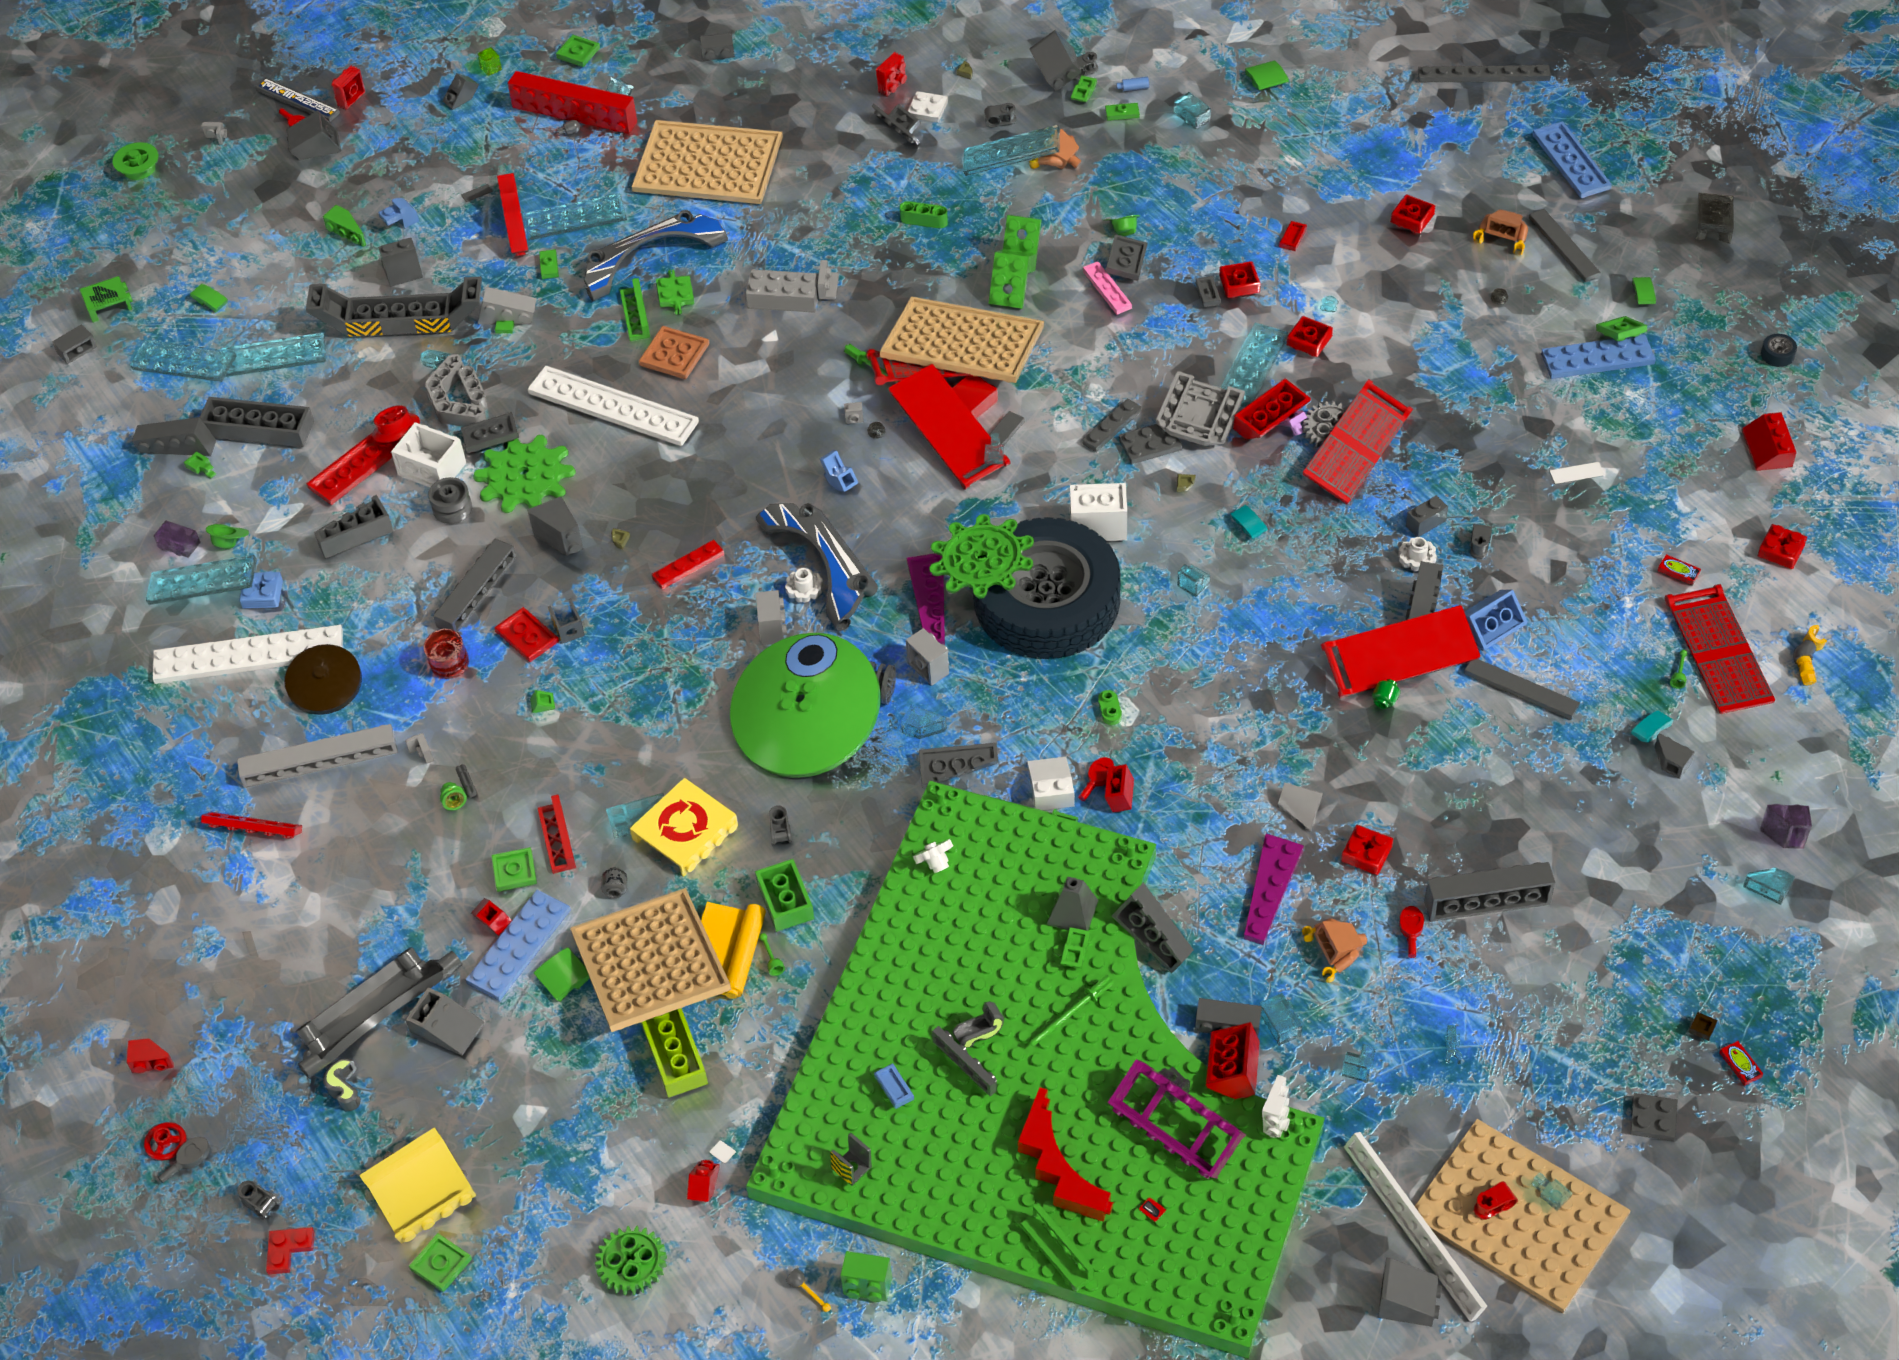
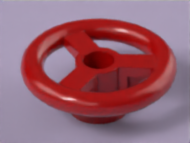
M164 1122L156 1125L145 1137V1152L152 1159L159 1161L174 1158L180 1147L186 1142L185 1130L173 1122ZM168 1128L176 1130L179 1135L173 1136ZM152 1137L158 1145L155 1152L150 1146ZM179 1143L172 1152L162 1154L166 1147Z

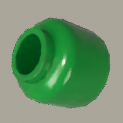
M1391 679L1379 681L1372 693L1374 704L1382 709L1393 707L1401 694L1400 689L1397 687L1398 684Z

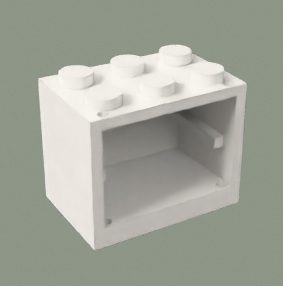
M418 423L412 425L391 451L398 476L427 487H431L442 478H455L466 464L459 438Z
M1126 483L1070 485V520L1078 522L1079 525L1083 524L1089 527V529L1097 532L1106 541L1127 540Z

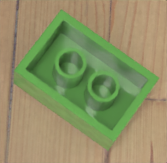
M794 859L755 871L758 888L776 932L814 920L813 906Z

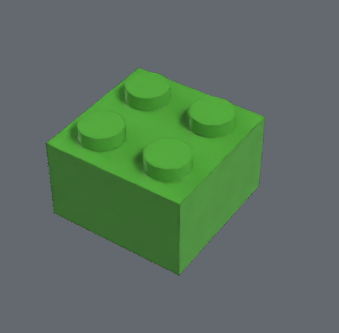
M846 1251L841 1271L843 1294L852 1299L861 1297L873 1302H887L892 1281L890 1258Z

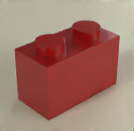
M1127 764L1108 767L1105 799L1112 812L1132 809L1134 778Z

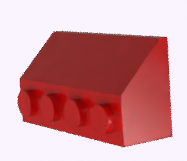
M1285 378L1235 414L1233 430L1245 439L1261 438L1310 402L1311 398Z
M1251 1022L1211 1032L1206 1077L1207 1088L1233 1099L1247 1098L1256 1094L1260 1041Z

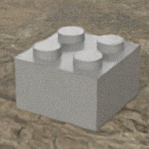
M779 590L756 592L761 644H774L784 639V635H787L786 624H784L786 615L783 597H779Z
M922 628L906 639L907 663L931 686L949 674L948 649L944 644H940L932 633H928Z

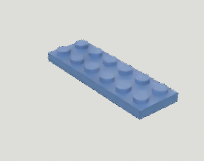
M1563 121L1533 130V137L1580 199L1611 189L1612 184Z
M1645 334L1637 337H1627L1623 341L1607 339L1545 348L1541 351L1551 379L1653 365L1656 361Z
M536 890L466 978V983L500 1001L571 911L570 906Z

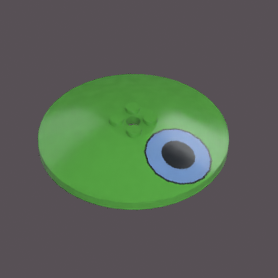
M805 633L782 639L758 654L743 671L735 686L730 705V721L736 742L754 764L775 775L801 778L830 771L852 757L871 734L880 709L879 681L867 657L855 645L845 639L824 633ZM799 695H805L801 702H796V698Z

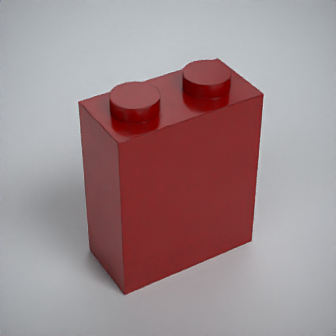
M966 376L952 388L976 419L998 401L997 388L979 376Z

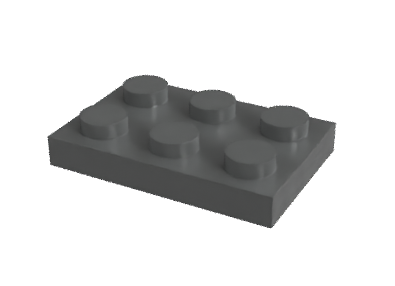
M1115 234L1105 272L1138 281L1148 243Z
M512 412L461 427L467 453L477 452L481 449L519 438Z
M1157 424L1118 435V440L1131 465L1182 450V444L1179 439L1170 436Z

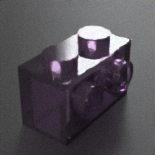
M167 520L154 534L158 548L187 558L190 557L201 543L195 530Z

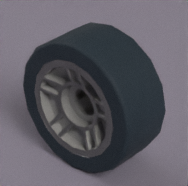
M1785 334L1769 335L1763 341L1761 357L1772 366H1787L1794 361L1797 344L1793 338Z

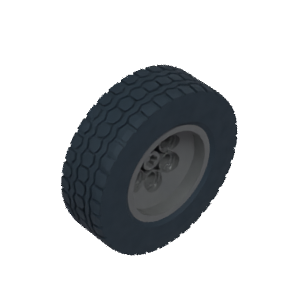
M1051 517L1020 521L1013 534L1016 537L1027 535L1033 537V546L1021 553L1024 557L1033 560V567L1029 571H1016L1012 574L1016 581L1012 590H1006L1000 585H993L988 588L986 596L982 599L977 598L973 593L974 608L981 627L1001 647L1004 646L1006 650L1014 651L1015 654L1022 656L1027 655V657L1062 658V656H1071L1076 652L1080 653L1086 650L1087 647H1092L1096 644V641L1099 642L1109 632L1120 608L1121 573L1115 552H1113L1112 547L1101 535L1099 536L1094 530L1089 529V527L1083 524L1079 525L1075 521H1066V519L1061 518L1053 519ZM986 555L978 556V559H979V558H984V557L987 558V556H986Z

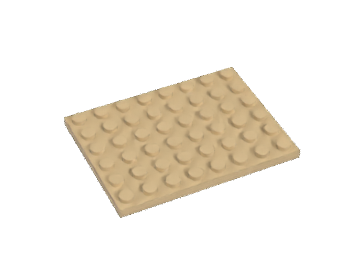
M655 120L632 184V192L762 204L783 134L779 131Z
M911 296L881 348L880 357L921 366L933 364L937 369L941 370L945 369L957 373L971 374L972 376L1016 383L1044 328V321Z
M686 888L570 928L611 1032L732 990Z
M1476 1119L1415 1205V1208L1435 1235L1563 1314L1631 1211L1479 1119ZM1499 1182H1506L1517 1197L1518 1202L1509 1210L1503 1211L1490 1219L1482 1220L1478 1218L1474 1213V1206L1477 1203L1478 1195Z

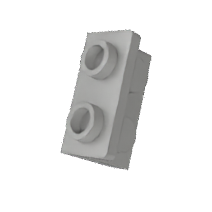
M828 260L820 261L817 284L819 299H836L839 273L831 272V267H828Z

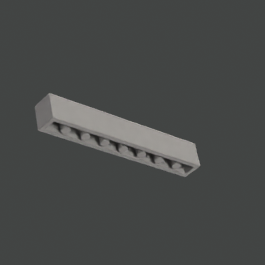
M388 724L291 747H284L278 750L266 751L256 755H249L238 758L237 761L241 782L244 788L396 754L398 750L392 725Z

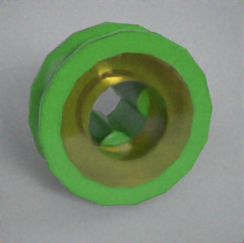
M447 782L440 789V801L445 809L451 811L458 810L466 803L467 796L463 788L455 783Z

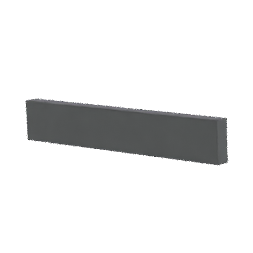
M1545 209L1529 214V219L1584 282L1600 277L1601 272Z
M1479 659L1470 661L1464 672L1469 677L1572 720L1580 705V702Z

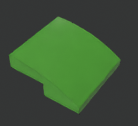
M1275 60L1245 68L1246 75L1252 79L1253 86L1258 90L1289 82L1285 71Z
M568 947L555 954L534 972L536 977L559 1002L574 988L579 989L589 979L585 965Z

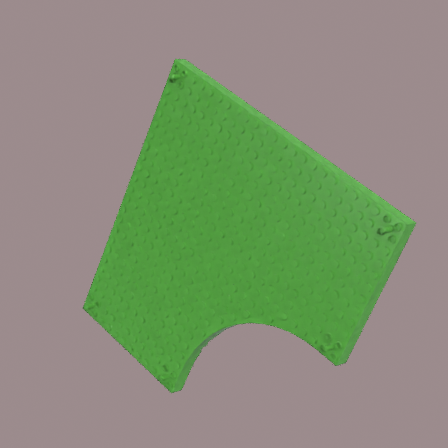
M929 781L746 1188L750 1199L1249 1359L1320 1142L1325 1118L1289 1107L1287 1118L1290 1119L1287 1131L1283 1130L1280 1138H1273L1263 1133L1262 1110L1267 1099L1256 1095L1233 1099L1207 1088L1206 1077L1208 1067L1186 1049L1157 1012L1145 988L1139 970L1134 937L1112 917L1117 909L1143 882L1146 884L1156 859L1155 843ZM947 839L951 840L953 847L945 851L949 860L947 862L949 867L934 873L933 869L930 870L927 861L915 863L913 856L925 850L924 846L932 842L938 844ZM1067 877L1083 880L1098 899V904L1088 930L1090 931V938L1081 969L1061 965L1069 930L1047 925L1058 891ZM1106 975L1110 977L1114 984L1097 998V1002L1088 1001L1035 1046L1031 1045L1030 1041L1086 996V988H1092ZM989 1001L997 1005L1004 1017V1024L996 1035L986 1040H977L972 1047L966 1048L972 1058L979 1060L982 1068L995 1076L997 1087L996 1092L992 1096H989L932 1040V1030L940 1026L944 1031L947 1030L952 1035L953 1040L959 1045L953 1034L954 1027L958 1023L982 1015L984 1013V1002ZM1136 1059L1148 1064L1246 1134L1217 1179L1203 1177L1198 1173L1199 1168L1195 1165L1189 1166L1180 1160L1182 1156L1177 1152L1174 1154L1163 1148L1164 1143L1159 1139L1157 1142L1146 1135L1147 1131L1142 1127L1137 1129L1129 1123L1130 1118L1125 1115L1121 1117L1112 1111L1113 1106L1108 1101ZM892 1063L914 1095V1100L897 1109L894 1108L874 1077L875 1072ZM1141 1073L1123 1102L1142 1115L1160 1086ZM1039 1087L1048 1089V1098L1050 1099L1048 1110L1052 1111L1054 1137L1067 1163L1086 1181L1111 1193V1202H1114L1111 1214H1106L1104 1222L1053 1206V1195L1057 1185L1035 1179L1036 1166L1039 1159L1018 1152V1140ZM1166 1091L1148 1119L1188 1149L1192 1147L1208 1122L1207 1119L1168 1091ZM1214 1126L1198 1150L1197 1155L1214 1166L1232 1137L1217 1126ZM850 1133L871 1149L872 1167L853 1186L831 1169L830 1154L832 1150H835L839 1155L843 1156L849 1151L848 1134ZM849 1162L855 1172L858 1169V1165L855 1162ZM1149 1197L1166 1209L1156 1222L1139 1210ZM1037 1203L1043 1207L1094 1267L1093 1280L1077 1292L1072 1289L1021 1228V1223L1033 1215V1206Z

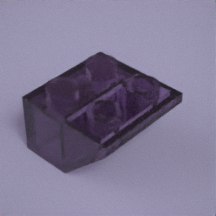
M1799 804L1767 805L1760 831L1782 848L1804 849L1812 827L1809 806Z

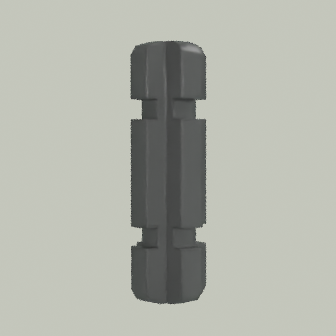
M466 765L457 766L456 771L467 797H475L477 791Z

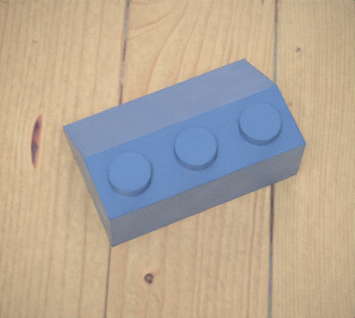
M1499 590L1464 612L1475 642L1482 650H1486L1528 624L1514 590Z

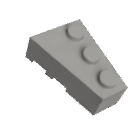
M485 287L478 324H496L497 321L531 324L537 298Z

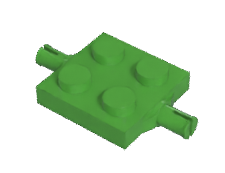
M672 269V274L671 270L668 271L669 278L656 279L660 307H674L675 314L678 315L679 311V315H681L682 306L694 304L690 276L676 277L675 271Z

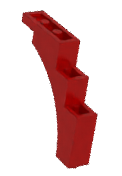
M514 173L499 175L497 179L511 253L516 254V256L526 255L529 249Z
M1039 1087L1018 1140V1152L1039 1159L1036 1166L1035 1179L1057 1185L1053 1195V1206L1104 1222L1106 1214H1111L1114 1202H1111V1193L1086 1181L1067 1163L1054 1137L1052 1111L1048 1110L1050 1104L1048 1089Z

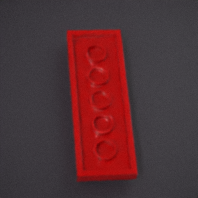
M371 433L306 483L308 489L330 505H333L392 459L391 451L400 440L379 443L373 439Z

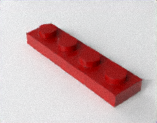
M713 539L652 573V579L663 590L724 556V550Z

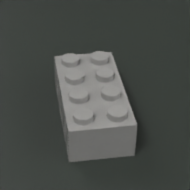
M751 269L746 290L747 308L815 313L819 297L817 285L819 273Z

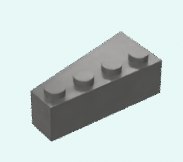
M1144 882L1112 915L1125 930L1171 973L1194 950Z

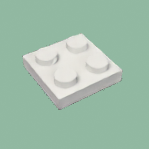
M917 91L908 112L917 119L939 123L948 103V96Z

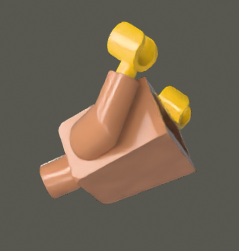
M1060 129L1055 133V136H1051V140L1044 146L1039 159L1036 155L1032 156V161H1029L1030 167L1035 169L1039 165H1050L1064 169L1069 163L1076 169L1082 162L1075 156L1079 146L1072 135H1068L1063 129Z
M1499 209L1495 213L1487 214L1483 218L1479 230L1473 233V241L1479 238V243L1481 244L1484 241V232L1518 241L1515 243L1513 253L1515 254L1516 249H1520L1522 255L1525 248L1523 243L1526 241L1528 226L1522 221V215Z
M1332 918L1314 925V928L1304 926L1302 929V935H1305L1304 941L1311 942L1315 935L1329 964L1334 965L1333 968L1326 967L1322 971V976L1328 973L1331 974L1326 979L1327 983L1334 981L1335 973H1341L1352 965L1359 957V952L1363 946L1367 944V936L1364 933L1357 934L1353 924L1340 922Z

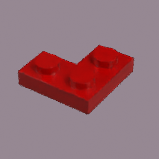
M313 1227L269 1231L266 1267L268 1275L290 1273L291 1253L313 1251L315 1233Z

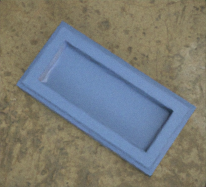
M893 1063L874 1073V1077L895 1109L914 1100L913 1093Z

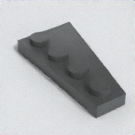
M997 743L920 749L919 760L922 788L927 787L929 781L940 783L998 764Z

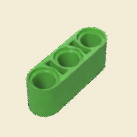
M905 201L900 204V220L910 225L945 228L948 225L947 209L940 205Z

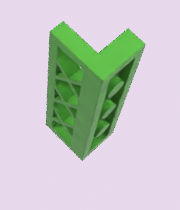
M639 278L632 279L633 288L620 290L630 341L650 338ZM629 294H635L631 299L624 296ZM631 305L636 307L634 311H631L628 308ZM633 317L639 319L636 323L630 321ZM635 329L642 331V333L632 335Z
M1039 1203L1034 1205L1033 1215L1021 1223V1228L1072 1289L1077 1292L1093 1280L1094 1267Z

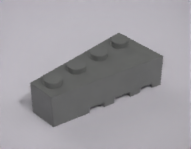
M196 417L137 425L132 442L140 453L193 455L195 452H198L203 456H211L216 439L201 418Z
M377 495L371 498L372 501L365 504L363 502L358 505V509L351 514L349 512L343 514L341 520L332 521L314 532L325 559L394 531L389 515Z
M1421 561L1417 580L1413 582L1412 591H1414V595H1410L1409 606H1411V609H1407L1405 620L1435 612L1443 565Z

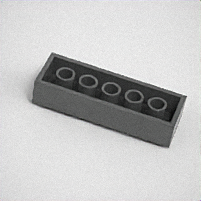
M208 397L200 415L201 420L214 438L304 447L314 423L310 407Z
M1536 862L1524 866L1515 865L1510 868H1495L1482 872L1474 871L1468 874H1454L1447 877H1433L1427 881L1424 903L1430 922L1545 906L1551 903L1555 880L1549 862Z

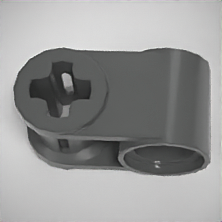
M1087 52L1077 57L1082 73L1074 79L1078 80L1081 78V75L1087 76L1098 71L1096 53Z
M1005 103L986 107L984 114L987 126L997 127L1014 124L1016 122V116L1014 115L1015 105Z
M1473 524L1470 550L1473 558L1483 559L1487 556L1492 526Z
M774 806L769 811L772 845L784 841L791 843L792 837L787 811L782 806Z
M244 1181L238 1186L237 1192L242 1204L263 1220H266L267 1214L274 1206L280 1204V1201L272 1193L264 1190L253 1181ZM253 1192L251 1195L245 1196L247 1193Z

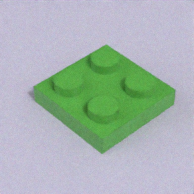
M572 34L557 51L556 57L557 59L584 67L600 49V44Z
M1623 316L1596 324V331L1603 333L1604 336H1610L1616 341H1623L1627 337H1637L1641 333L1647 332V325Z
M531 847L492 855L497 892L537 884Z
M437 1233L409 1265V1268L412 1272L444 1293L472 1260V1257Z

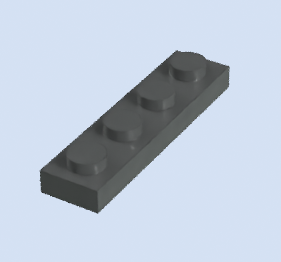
M1127 398L1082 439V444L1097 453L1141 412L1142 406Z
M940 1026L932 1030L933 1042L989 1096H992L996 1092L997 1087L995 1076L982 1068L979 1060L972 1058L962 1044L958 1045L947 1030L944 1031Z

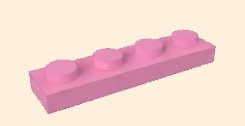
M1098 261L1083 267V273L1116 315L1132 309L1131 302Z

